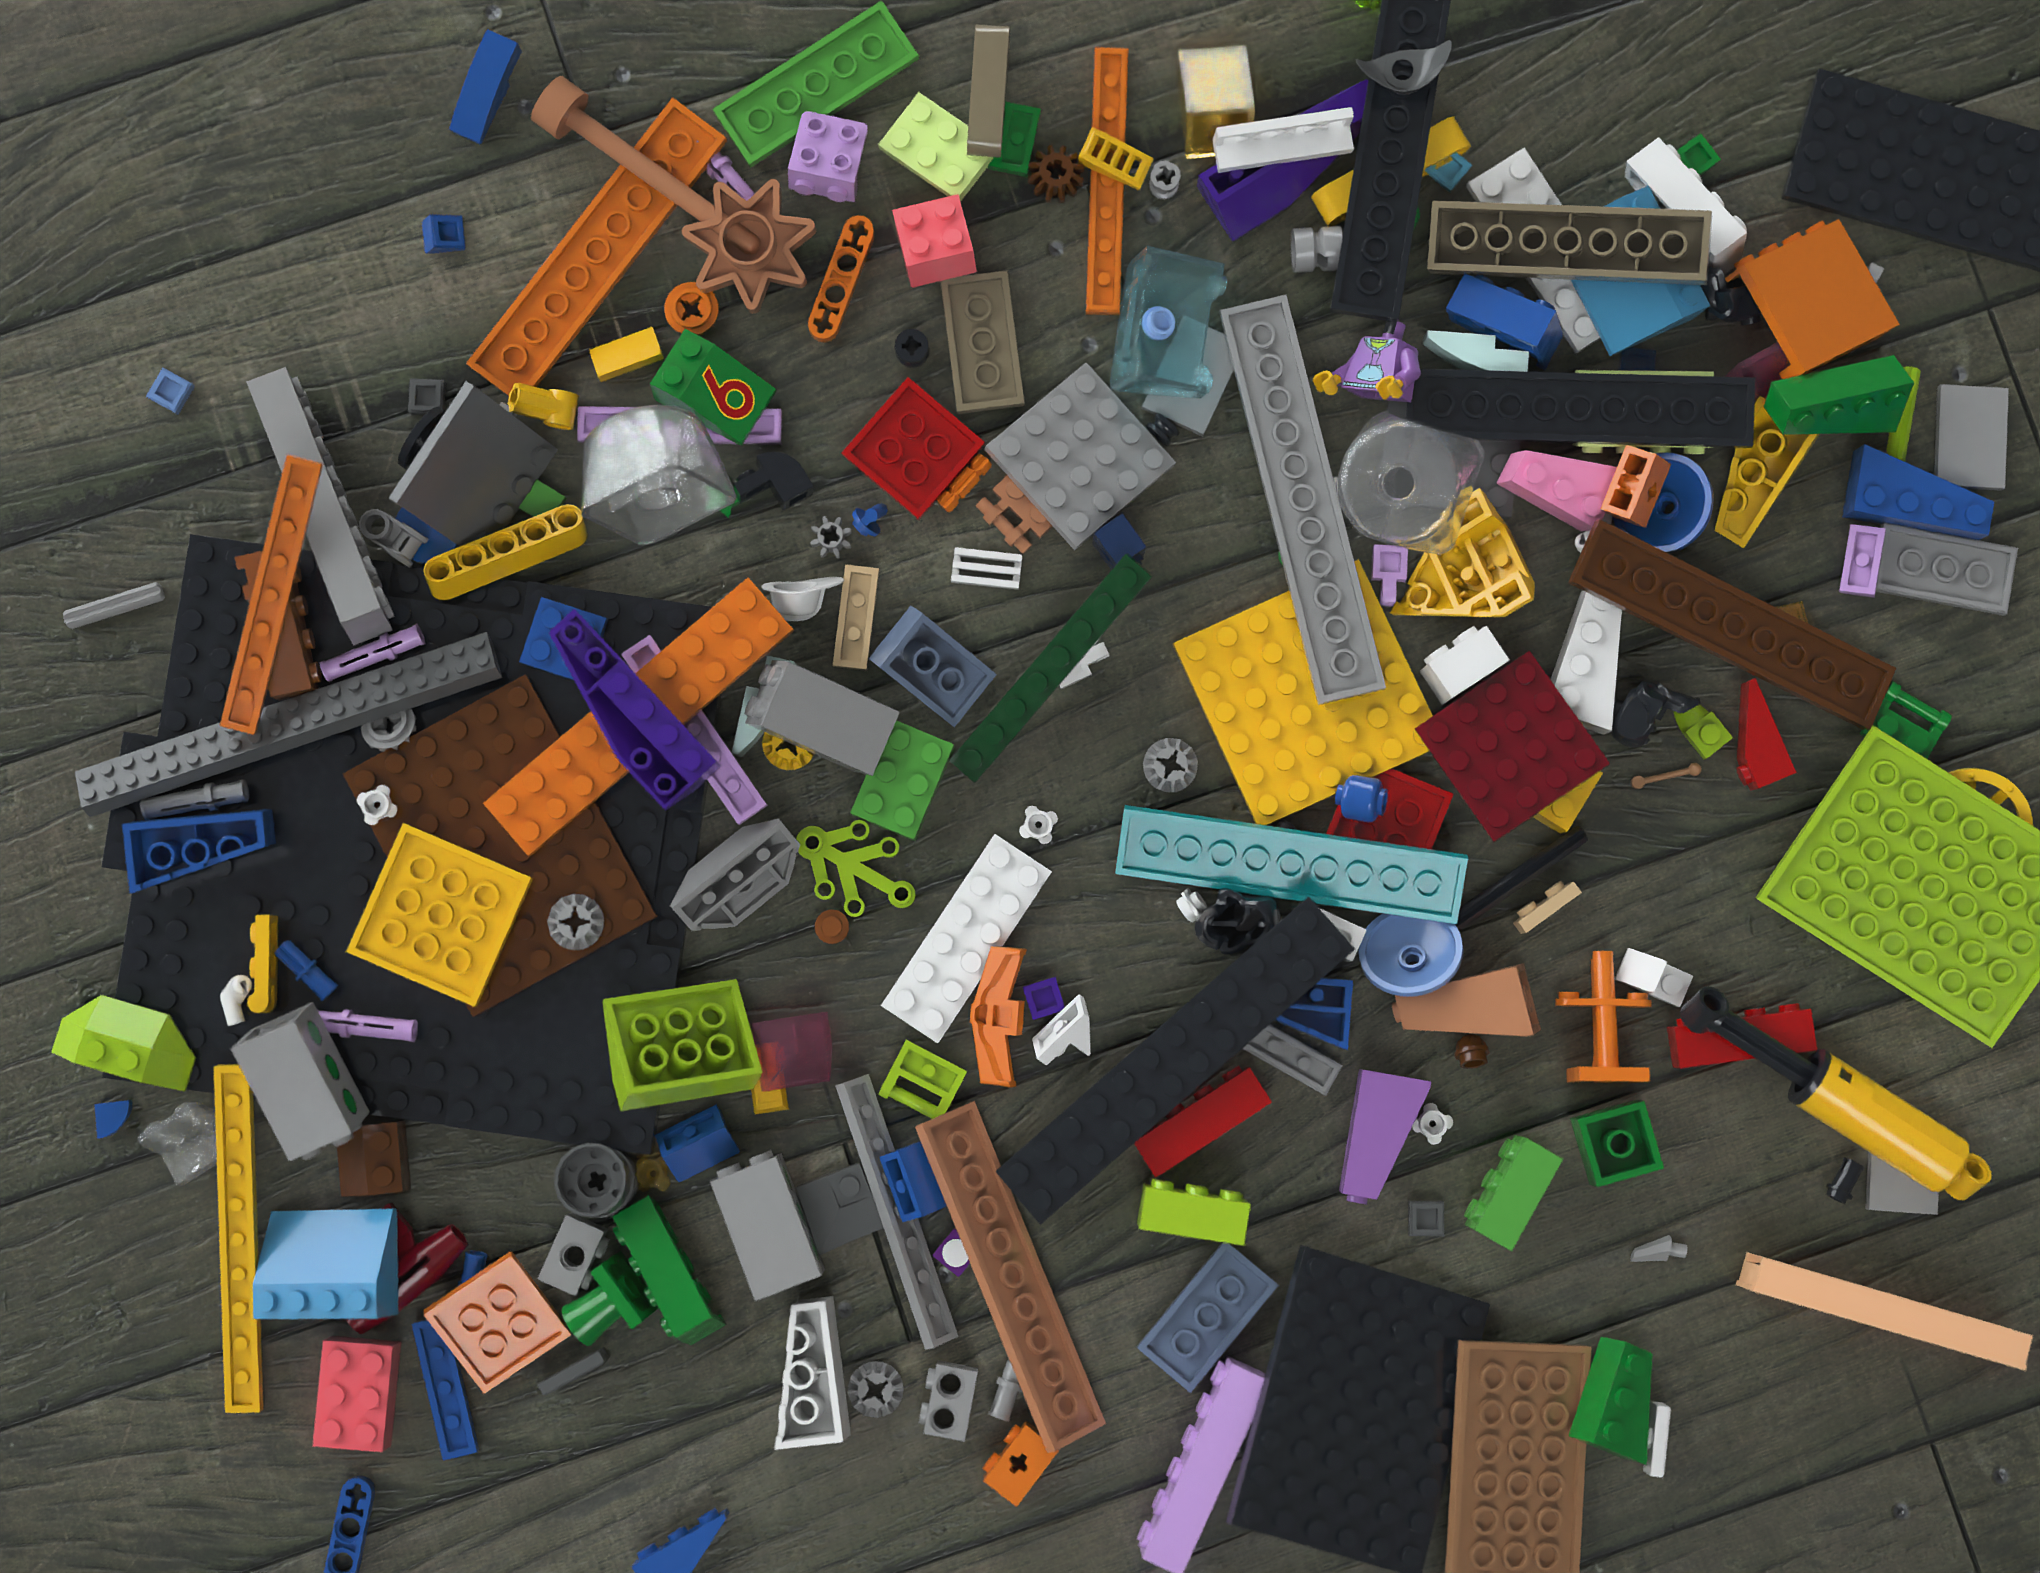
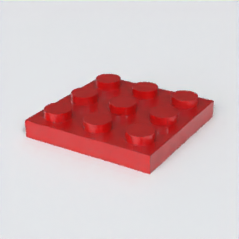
M907 377L841 454L919 521L938 500L939 496L985 446V442L913 380Z
M1389 769L1373 777L1382 782L1383 788L1388 789V800L1384 815H1379L1373 822L1347 819L1342 815L1341 805H1337L1326 832L1328 835L1432 849L1454 794L1397 770Z

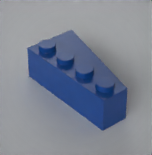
M1864 444L1853 451L1842 517L1876 524L1889 523L1980 540L1989 535L1994 501Z
M272 809L143 820L122 824L129 893L158 885L275 844Z

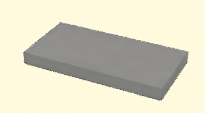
M1889 523L1881 524L1880 528H1886L1876 592L2002 616L2008 613L2018 548Z

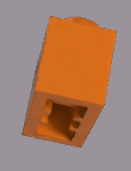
M1626 445L1600 509L1616 519L1646 528L1671 464L1657 454Z
M1026 1420L1021 1427L1015 1424L1003 1440L1007 1443L1006 1447L1000 1455L994 1452L982 1468L986 1471L983 1481L1016 1507L1059 1452L1057 1450L1047 1453L1038 1429ZM1021 1454H1024L1026 1466L1018 1465L1014 1469L1011 1456L1013 1455L1018 1458Z

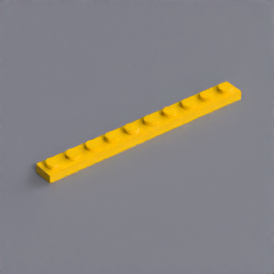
M239 1064L214 1066L225 1413L261 1412L264 1407L261 1319H253V1281L259 1262L253 1091Z

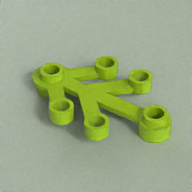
M855 820L848 827L825 832L817 826H808L802 829L796 838L800 844L798 853L811 861L816 880L814 892L818 898L829 900L835 895L836 891L835 885L828 880L824 858L837 865L846 899L844 910L849 916L859 917L865 911V903L859 898L854 875L888 894L889 901L897 908H907L913 904L916 892L909 882H893L861 863L883 856L886 858L895 857L900 849L896 839L885 837L878 844L843 853L831 845L850 839L857 841L865 840L870 834V827L865 821ZM857 824H862L866 827V833L861 837H857L853 833V828ZM814 836L818 838L819 845L816 849H809L807 847L806 841L809 837ZM887 841H892L896 846L895 851L891 854H886L883 851V844ZM823 883H828L831 886V893L828 896H821L819 893V886ZM899 888H905L908 891V897L904 901H899L895 897V892ZM853 900H857L861 904V910L855 914L851 913L848 909L849 903Z

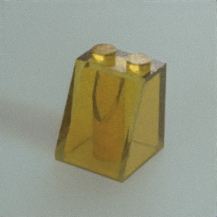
M1246 45L1179 51L1178 78L1185 158L1215 156L1213 137L1216 127L1254 122L1255 105Z

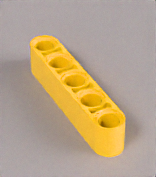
M1449 117L1430 127L1422 177L1428 174L1425 170L1427 167L1436 164L1435 169H1438L1453 160L1451 155L1455 152L1461 156L1471 148L1469 141L1454 117ZM1353 170L1323 186L1311 196L1327 226H1334L1346 218Z
M562 505L429 559L424 565L423 571L431 594L439 600L452 599L580 547L585 543L588 536L582 511L575 505Z

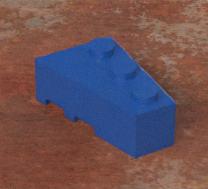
M1464 273L1446 307L1450 321L1474 334L1496 335V340L1510 345L1508 350L1529 351V355L1538 360L1536 366L1543 370L1547 368L1563 337L1559 318L1553 305L1540 299L1534 302L1524 298L1523 293L1512 287H1506V289L1497 287L1492 280L1483 275L1477 274L1473 277Z
M1322 978L1275 1021L1340 1049L1348 1050L1353 981Z

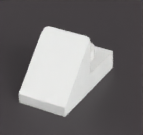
M1627 948L1614 979L1641 992L1648 993V995L1670 1005L1680 1007L1693 975L1668 965L1665 960Z
M1080 994L1032 1038L1036 1058L1046 1066L1055 1057L1062 1055L1070 1043L1090 1056L1089 1014L1084 997Z

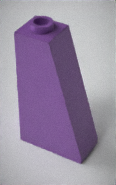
M1359 1069L1339 1192L1347 1194L1346 1201L1367 1204L1368 1198L1377 1200L1430 1090L1431 1081Z

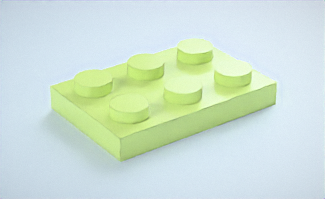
M919 92L878 144L881 151L946 196L958 194L960 202L994 158L967 155L968 125Z

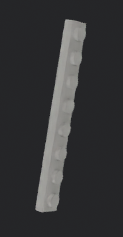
M867 1074L838 1084L836 1089L925 1350L959 1336L919 1219L916 1218L902 1222L879 1159L880 1156L895 1151L870 1076Z

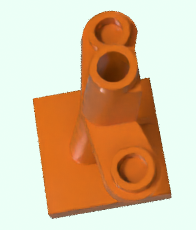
M1592 951V999L1579 998V992H1558V999H1555V1006L1592 1007L1593 1064L1592 1067L1567 1068V1082H1650L1649 1068L1619 1067L1616 1007H1652V1000H1648V993H1627V999H1616L1613 951Z

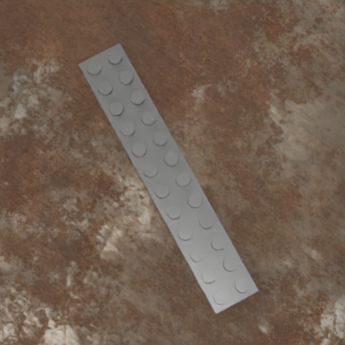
M1287 295L1220 310V317L1317 703L1322 705L1385 690L1386 685Z

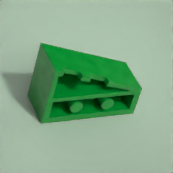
M1600 1337L1568 1436L1622 1459L1647 1465L1653 1353L1624 1341Z

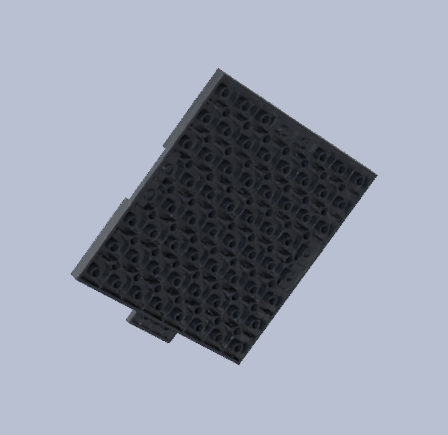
M190 534L158 735L152 736L123 731L120 756L221 722L250 605L249 601L245 600L242 588L248 582L244 568L237 569L235 557L263 551L264 544ZM302 550L299 561L302 581L297 583L299 593L305 596L308 605V615L304 616L306 628L312 630L315 639V648L311 649L313 662H318L320 667L321 661L329 660L352 649L379 640L380 636L353 645L340 623L313 551ZM370 559L378 573L383 586L381 588L395 616L389 619L393 630L387 633L391 635L418 624L423 633L425 644L397 654V659L390 661L387 658L363 669L333 679L330 682H327L321 671L322 682L318 683V687L320 689L487 632L494 645L502 678L411 708L417 718L415 720L417 731L412 732L409 737L525 674L529 677L557 731L562 736L591 710L574 680L519 662L541 597L607 618L608 622L602 638L626 664L627 662L621 654L648 635L653 638L662 651L712 607L531 581L527 583L505 579L496 580L452 599L439 600L430 592L424 576V568L412 566L409 568L408 566L397 565L393 562ZM400 640L385 647H382L380 649H377V652H381L396 645H399L402 643V641ZM364 654L362 656L344 662L343 665L346 666L348 664L368 657V654ZM267 689L263 708L284 700L279 701L270 697L269 689ZM721 694L702 709L715 730ZM388 718L386 731L391 734L394 724ZM361 726L151 796L156 797L204 788V785L207 783L220 785L245 780L249 789L248 802L222 805L218 810L213 811L206 808L152 818L150 820L272 809L275 844L134 892L131 896L115 999L166 1013L172 1017L188 1047L196 1056L187 1090L214 1093V1066L238 1064L231 1048L251 1029L313 1002L319 1011L342 1013L343 1010H352L354 1014L417 1020L418 1031L414 1042L358 1035L344 1038L340 1037L339 1033L329 1032L370 1115L576 1145L585 1143L603 1144L614 1150L647 1155L654 1153L655 1135L657 1133L661 1105L620 1111L612 1080L603 1000L678 988L687 925L670 905L688 870L697 862L708 780L667 810H664L630 772L596 800L658 917L476 1017H472L464 1002L346 952L387 860L385 852L371 826L365 822V815L343 776V773L382 753L378 748H371L362 736ZM140 801L110 811L102 868L127 871L122 824L145 820L141 813ZM255 915L278 916V947L287 940L291 941L311 961L315 959L317 961L316 965L334 983L338 984L337 988L324 1001H321L301 980L297 982L295 980L297 976L278 959L276 1008L269 1013H254L249 1009L247 1004L248 998L254 993L255 978L250 976V960L252 957H255V943H252L250 939V927L255 922ZM245 975L252 982V988L241 1004L245 1022L228 1026L220 995L232 977ZM369 1026L375 1028L394 1029L388 1027ZM103 1072L102 1078L140 1083L107 1072Z

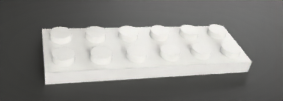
M1525 148L1471 180L1466 185L1476 202L1562 205ZM1526 278L1539 299L1555 307L1563 335L1575 354L1600 339L1571 280Z
M994 834L881 1006L936 1043H939L981 980L991 946L1003 947L1052 871Z

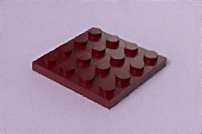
M1530 651L1415 728V732L1493 843L1610 765V762Z

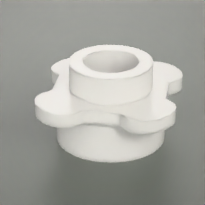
M379 785L376 790L367 793H360L357 797V803L365 814L364 820L369 825H376L380 819L384 817L392 818L397 814L398 808L395 804H392L389 797L390 789L385 785ZM375 802L380 803L379 808L374 807Z
M1029 806L1025 810V823L1019 829L1020 835L1025 839L1029 837L1038 839L1042 844L1049 843L1052 840V827L1058 821L1056 813L1053 811L1046 813L1038 810L1036 806ZM1041 822V828H1037L1035 823Z
M1187 888L1181 893L1182 897L1176 900L1183 915L1193 923L1207 908V904L1197 891L1192 893Z
M1427 1103L1423 1107L1424 1112L1419 1118L1415 1119L1412 1129L1417 1133L1421 1132L1425 1135L1430 1144H1438L1441 1142V1136L1447 1129L1453 1126V1119L1450 1115H1444L1438 1111L1436 1104ZM1431 1120H1434L1436 1123L1434 1127L1429 1125Z

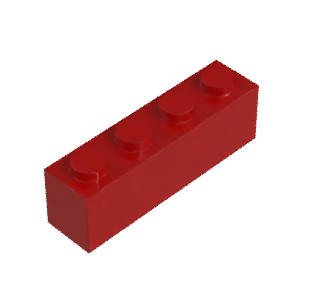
M1799 1003L1778 1005L1779 1012L1766 1014L1765 1007L1744 1010L1745 1016L1741 1017L1742 1019L1792 1051L1800 1053L1817 1050L1811 1009H1800ZM1681 1018L1676 1019V1026L1667 1027L1673 1068H1687L1755 1059V1057L1716 1032L1708 1031L1704 1034H1698L1691 1031L1685 1026Z
M1237 1065L1222 1075L1224 1082L1215 1088L1208 1084L1193 1094L1196 1100L1185 1107L1182 1103L1177 1105L1165 1116L1167 1119L1153 1126L1134 1143L1155 1178L1272 1103L1250 1067L1241 1069Z

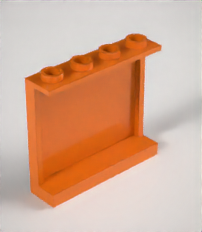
M1839 219L1827 225L1822 220L1806 229V235L1804 236L1799 231L1781 242L1783 244L1781 247L1773 243L1758 252L1759 257L1754 258L1752 254L1742 258L1734 264L1736 270L1725 277L1726 282H1729L1741 276L1791 365L1779 373L1782 379L1808 374L1880 338L1900 325Z

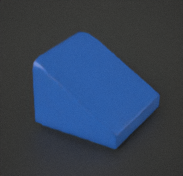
M430 214L422 221L425 253L433 254L466 249L462 216Z

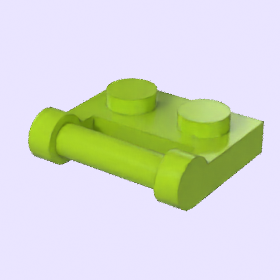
M906 1040L878 1095L885 1099L891 1097L933 1119L947 1112L967 1071ZM899 1076L942 1097L939 1105L936 1106L897 1086L896 1081Z

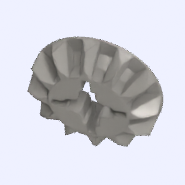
M412 709L401 711L363 724L361 726L362 736L371 748H378L383 753L388 748L398 750V745L404 741L409 742L410 734L417 731L415 727V720L417 718ZM388 718L394 724L391 734L386 731Z
M1165 738L1155 742L1147 750L1143 761V770L1148 782L1156 789L1170 793L1181 791L1189 786L1194 780L1198 768V760L1193 748L1181 739ZM1175 751L1177 752L1176 764L1180 765V768L1185 769V771L1173 770L1165 779V766L1156 759L1168 760Z
M572 894L561 897L551 907L547 920L550 936L560 946L567 949L581 950L590 947L599 939L603 931L604 916L601 908L593 899L585 895ZM576 907L579 918L590 920V924L579 926L574 938L572 926L561 923V920L572 918Z
M872 1361L861 1365L854 1371L849 1381L848 1395L852 1406L861 1414L880 1418L892 1413L900 1404L903 1397V1382L899 1373L891 1365ZM867 1377L876 1385L886 1380L888 1381L881 1391L885 1402L878 1399L875 1395L871 1398H863L870 1389Z

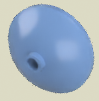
M1384 913L1367 926L1366 933L1359 946L1361 968L1369 981L1387 993L1405 997L1425 995L1444 986L1454 977L1463 958L1462 938L1455 924ZM1412 961L1418 962L1414 965H1408V963Z

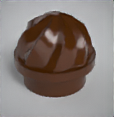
M1467 1034L1456 1044L1455 1059L1459 1060L1460 1067L1464 1069L1484 1066L1488 1063L1489 1047L1479 1036Z

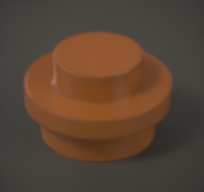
M837 910L822 912L815 922V932L818 938L828 944H836L843 941L849 932L847 917Z

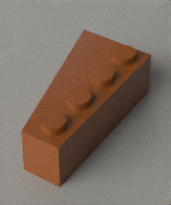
M263 551L235 557L237 569L244 568L248 582L242 588L245 600H248L249 604ZM299 565L268 685L270 697L279 701L319 689L318 683L322 682L318 662H313L311 649L315 648L314 635L310 628H306L304 618L305 615H308L307 601L304 595H300L297 583L302 581Z

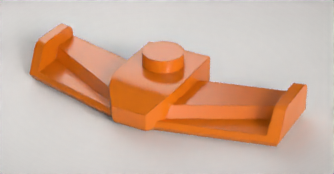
M991 946L970 1012V1023L973 1028L981 1084L1017 1087L1013 1075L1008 1035H1022L1025 1001L1011 999V995L1027 949Z

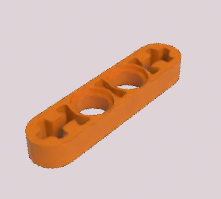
M852 216L846 221L808 320L809 331L812 337L819 342H829L837 336L873 243L875 234L873 224L865 216ZM859 225H864L867 236L861 235L857 242V249H863L862 252H858L853 247L844 246L845 243L852 246L854 241V234L850 230L852 228L857 229ZM844 255H851L857 260L855 269L850 272L840 270L837 265L838 260ZM832 286H840L845 291V297L839 303H831L826 298V292ZM821 305L831 311H839L838 315L831 312L828 321L832 329H825L823 334L819 333L818 326L815 325L816 321L822 322L826 314L825 309H820Z

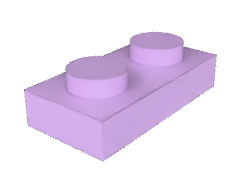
M1850 525L1840 593L1875 598L1886 528Z

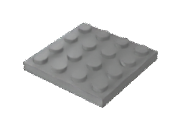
M1087 362L988 443L984 449L1074 550L1176 464L1175 460Z

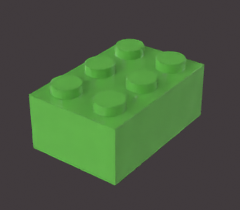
M896 721L873 776L866 775L850 814L916 842L954 751V744Z
M1514 1135L1512 1140L1507 1138L1498 1153V1156L1502 1159L1495 1170L1491 1168L1487 1172L1481 1183V1187L1485 1188L1479 1200L1474 1198L1470 1202L1464 1214V1217L1468 1218L1464 1225L1510 1251L1516 1245L1563 1161L1561 1157L1528 1138Z

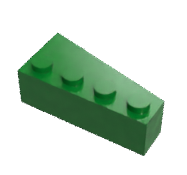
M1892 355L1772 381L1764 408L1783 435L1896 432L1914 381L1897 358Z
M648 1195L612 1216L617 1225L613 1228V1232L622 1246H628L632 1257L628 1258L629 1263L638 1277L642 1275L648 1287L644 1288V1292L653 1307L658 1305L663 1315V1318L659 1320L669 1338L674 1336L679 1341L693 1345L727 1325L722 1315L719 1314L717 1316L713 1314L707 1305L712 1298L706 1287H703L697 1278L693 1280L691 1274L695 1272V1267L682 1248L677 1249L675 1244L679 1243V1239L657 1200Z

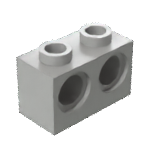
M937 1360L936 1369L929 1368L925 1389L932 1390L930 1402H922L918 1422L925 1424L923 1434L965 1442L978 1374L977 1367ZM947 1374H954L959 1377L961 1385L955 1391H947L942 1387L941 1379ZM940 1409H948L953 1413L954 1421L950 1425L942 1426L936 1422L934 1418L935 1413Z

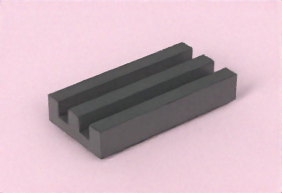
M603 1347L544 1379L537 1385L542 1395L547 1396L605 1364L609 1356Z

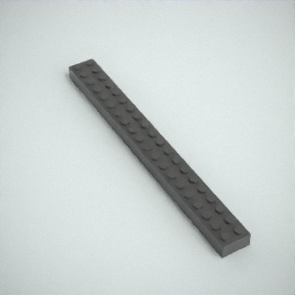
M485 632L266 706L262 709L255 735L221 727L219 722L75 771L81 808L89 817H93L502 678L493 642L488 633Z

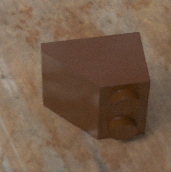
M405 1121L363 1125L352 1133L354 1137L351 1140L337 1146L341 1197L367 1196L411 1190Z

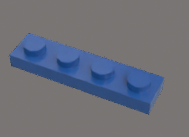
M427 1319L412 1323L443 1461L478 1452L479 1446L458 1359Z

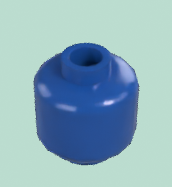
M1351 775L1347 778L1344 785H1338L1335 804L1341 805V812L1344 818L1373 822L1379 815L1383 816L1385 813L1388 789L1383 788L1382 782L1377 778Z

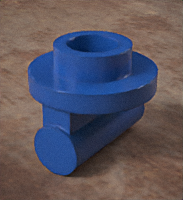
M879 503L866 511L856 508L852 512L854 518L852 523L856 530L864 536L869 534L876 537L881 530L875 521L887 514V507Z

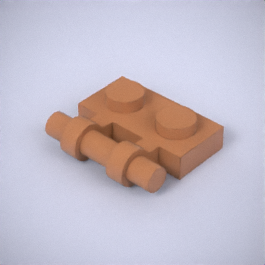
M1008 475L992 489L1000 499L996 505H993L986 497H983L976 504V507L984 514L983 519L989 525L994 524L1005 536L1004 540L1011 547L1015 546L1022 554L1032 547V544L1024 535L1031 530L1041 539L1053 527ZM1008 509L1022 521L1018 526L1015 527L1003 515Z

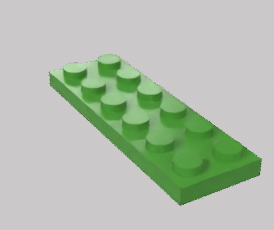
M881 0L713 108V112L751 168L796 139L801 115L804 112L809 111L832 116L918 61L919 55Z

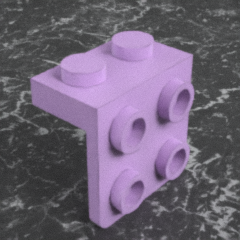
M809 111L804 112L801 115L788 166L789 189L795 190L802 195L816 194L825 196L836 202H855L857 173L868 133L867 125L862 122Z

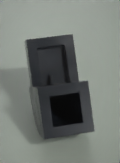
M766 452L756 457V466L759 470L755 472L754 469H750L740 474L736 478L737 482L734 483L733 493L740 504L770 488L784 511L812 496L814 486L803 467L794 458L780 452Z

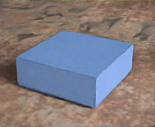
M162 368L146 397L179 415L195 385Z

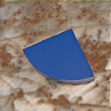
M132 1100L94 1104L97 1139L115 1134L124 1125L132 1111Z

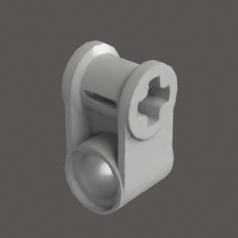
M379 509L366 511L359 521V528L365 537L385 549L386 553L409 568L413 564L411 559L422 543H427L429 540L404 522L401 523ZM378 518H383L385 521L384 530L380 534L374 535L372 532L373 522Z

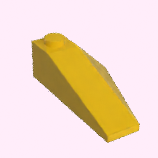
M1759 396L1754 407L1753 447L1735 449L1714 530L1742 548H1745L1820 435H1783L1764 408L1766 398Z

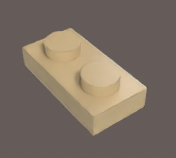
M1559 881L1544 892L1547 898L1538 905L1532 901L1517 912L1520 918L1513 922L1520 934L1527 933L1582 892L1575 882H1569L1564 885L1562 881Z

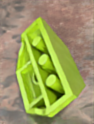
M105 995L97 997L62 1018L52 1049V1053L76 1064L140 1083L179 1091L187 1090L196 1061V1056L188 1047L183 1035L169 1014Z

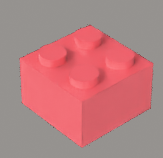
M958 194L892 210L911 288L977 272L974 251Z

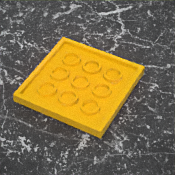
M403 823L346 952L477 1007L533 878Z

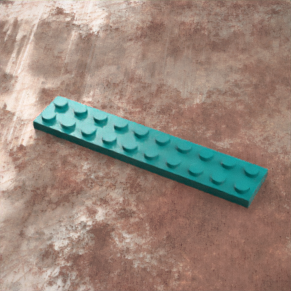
M1125 805L1115 874L1214 889L1227 888L1241 893L1304 901L1307 897H1310L1316 904L1457 924L1468 855Z

